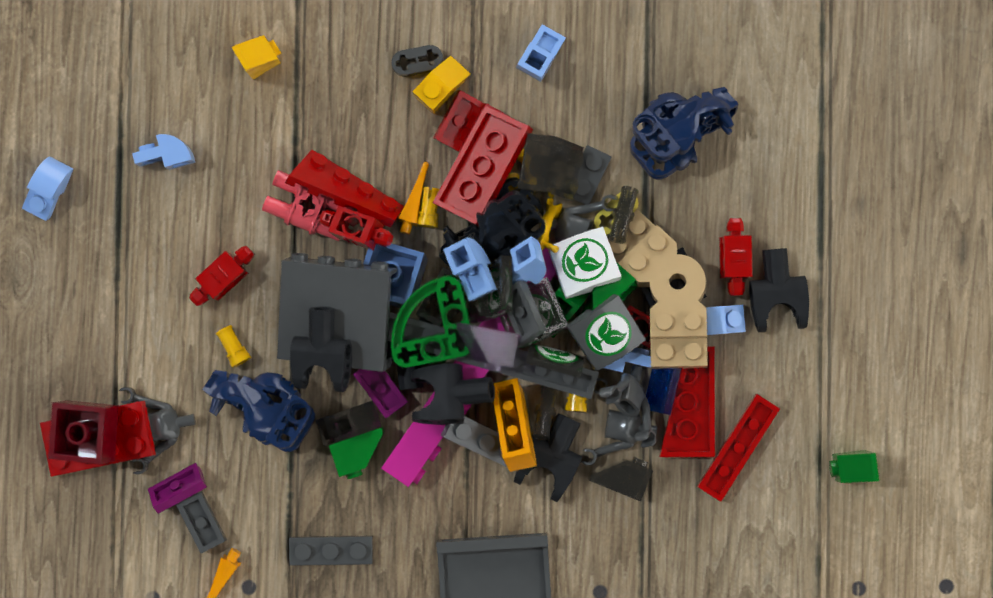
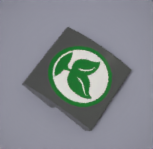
M615 294L611 295L593 311L587 309L566 326L595 371L620 359L646 340L619 295Z

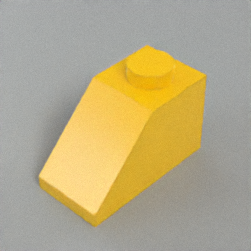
M264 35L232 47L243 68L252 79L259 77L281 63L277 56L282 53L275 41L272 39L268 42Z
M449 56L433 69L412 92L418 101L435 114L471 74L452 56Z

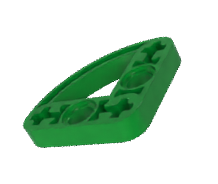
M453 275L435 278L414 291L403 304L394 322L391 337L392 356L398 366L412 367L463 357L471 352L474 339L461 281ZM446 281H450L451 285L457 286V289L453 291L454 300L460 298L461 303L452 302L446 306L444 305V301H449L448 292L441 289L445 286ZM436 292L445 332L404 340L406 324L412 311L423 299ZM452 308L460 309L463 314L462 321L459 323L450 322L447 318V312ZM465 325L466 330H461V336L463 340H468L469 343L465 345L464 350H460L459 346L453 345L457 341L456 331L450 333V329H459ZM430 341L438 342L441 346V353L436 356L429 355L425 350L426 344ZM416 344H421L420 353L423 359L418 358L419 353L412 354L409 361H405L404 357H399L398 354L401 353L403 347H406L408 351H414L418 348Z

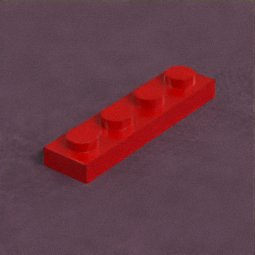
M755 394L697 487L722 502L780 408L760 395Z

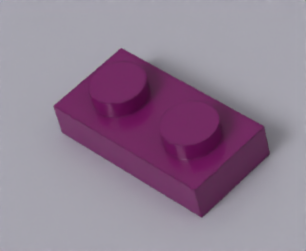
M359 369L353 374L385 418L408 403L386 371Z
M194 463L148 488V493L153 508L159 514L207 488L201 468L197 463Z

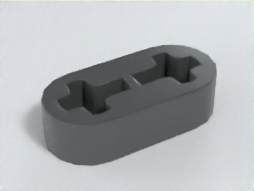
M434 45L401 50L393 56L392 68L397 75L402 77L428 73L443 62V54ZM429 51H432L434 56H439L438 59H435L434 65H429L428 61L419 62V59L426 58ZM401 57H406L407 61L416 60V63L409 64L408 70L405 71L402 70L401 66H396V63L401 61Z

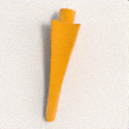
M428 162L422 164L413 190L398 217L400 219L399 222H402L399 232L410 235L412 226L418 227L416 224L424 182L429 167Z
M231 548L228 555L224 554L223 558H220L207 598H217L230 577L240 566L241 562L237 561L241 554L239 550Z

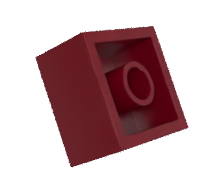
M71 400L52 402L48 459L93 464L115 461L119 405Z

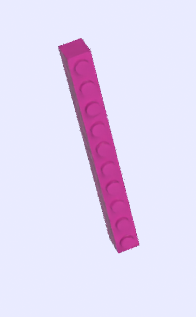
M545 247L542 250L546 266L544 278L538 284H534L531 281L526 282L531 295H539L543 298H546L551 291L547 286L551 279L554 277L558 280L548 248ZM505 307L497 313L488 312L473 334L474 337L512 347L518 339L507 323ZM455 360L454 362L455 364L462 365L463 380L485 378L489 371L488 369ZM435 392L430 396L424 407H427L432 402ZM472 404L464 405V416ZM413 422L381 469L407 487L412 482L417 485L426 472L422 469L426 461L429 459L433 462L442 449L438 444L443 438L441 434L446 424L436 425Z

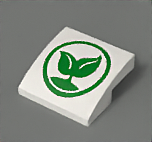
M603 227L583 232L554 244V246L556 245L559 248L557 253L548 249L566 299L592 292L594 287L620 281L622 277Z

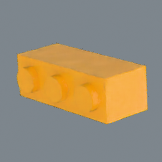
M518 378L493 383L495 388L494 408L502 457L507 468L512 472L537 466L525 394Z

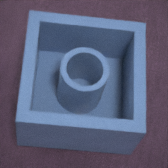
M391 243L387 247L375 245L374 251L368 249L363 264L371 265V262H386L388 267L397 268V272L392 274L390 305L401 308L410 295L420 287L428 258L423 252Z

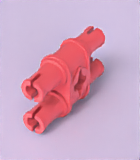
M278 170L272 185L295 194V200L288 204L267 196L262 211L284 219L286 225L289 226L291 224L306 230L310 235L318 233L340 241V239L328 232V227L319 222L323 209L337 210L338 205L333 204L334 199L323 194H319L318 197L307 193L308 188L297 183L294 187L286 184L285 182L289 174ZM313 198L312 203L315 209H309L305 213V208L302 206L303 202L308 203ZM344 206V208L353 210V207H351V206H350V207H345V206Z

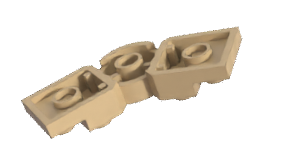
M637 209L607 239L616 262L636 279L638 287H650L651 295L656 302L650 309L651 369L707 368V309L700 303L706 288L704 270L693 258L677 254V243ZM674 279H682L685 282V286L677 290L672 288L670 283Z

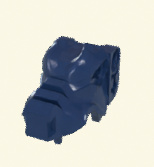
M725 87L713 89L712 94L709 91L701 93V98L695 95L688 100L674 92L660 94L657 96L658 99L650 101V106L634 119L632 125L634 136L630 142V152L650 177L656 180L665 179L676 172V170L682 171L687 168L690 162H697L694 145L695 141L701 142L702 136L710 134L719 128H722L727 135L732 133L731 128L734 126L732 117L737 113L739 104ZM642 123L643 129L639 131L637 126ZM639 141L646 151L636 149L635 143ZM651 157L654 158L658 164H665L664 171H661L660 169L654 170L655 163L651 159Z
M214 370L202 389L212 397L210 413L217 416L225 403L233 405L244 412V433L249 432L250 437H255L262 444H272L284 452L297 450L316 419L314 409L305 400L300 398L301 393L298 390H294V384H291V381H287L281 374L266 372L253 380L246 376H243L241 379L240 375L229 374L227 371ZM268 394L276 397L280 396L282 402L280 404L274 402ZM301 408H305V417L296 420V412ZM290 422L293 423L296 427H298L297 430H295L292 426L287 427ZM283 434L291 437L288 442L281 439Z

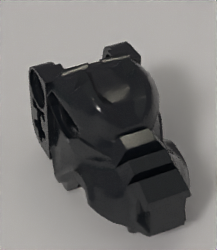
M516 177L507 179L497 198L489 201L483 214L476 213L479 227L471 224L457 233H454L448 225L443 228V236L446 242L439 249V257L450 268L443 249L465 238H472L483 248L488 258L503 264L512 259L510 253L512 248L531 236L538 239L545 232L544 211L541 201L521 179ZM512 185L514 188L517 186L520 188L519 191L509 192L508 187ZM540 221V228L536 231H531Z

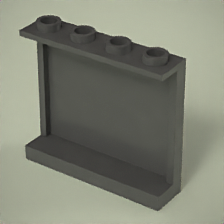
M292 253L291 257L282 260L277 359L290 360V348L294 336L309 337V308L331 307L334 308V339L350 340L352 344L351 368L380 372L390 368L392 365V355H387L391 279L392 274L397 272V268L388 267L386 262H371V265L361 264L359 259H345V262H338L332 256H318V259H310L308 254Z
M547 533L441 539L436 541L440 598H551Z

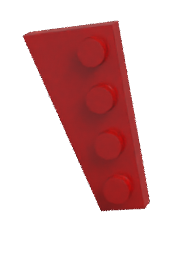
M311 150L288 175L285 182L293 187L296 183L308 188L307 193L316 197L319 194L334 199L333 204L354 207L357 209V212L376 218L383 225L390 228L404 208L394 198L385 195L371 184L364 182L351 174L347 169L341 168L314 150Z
M707 346V368H680L659 457H715V346Z

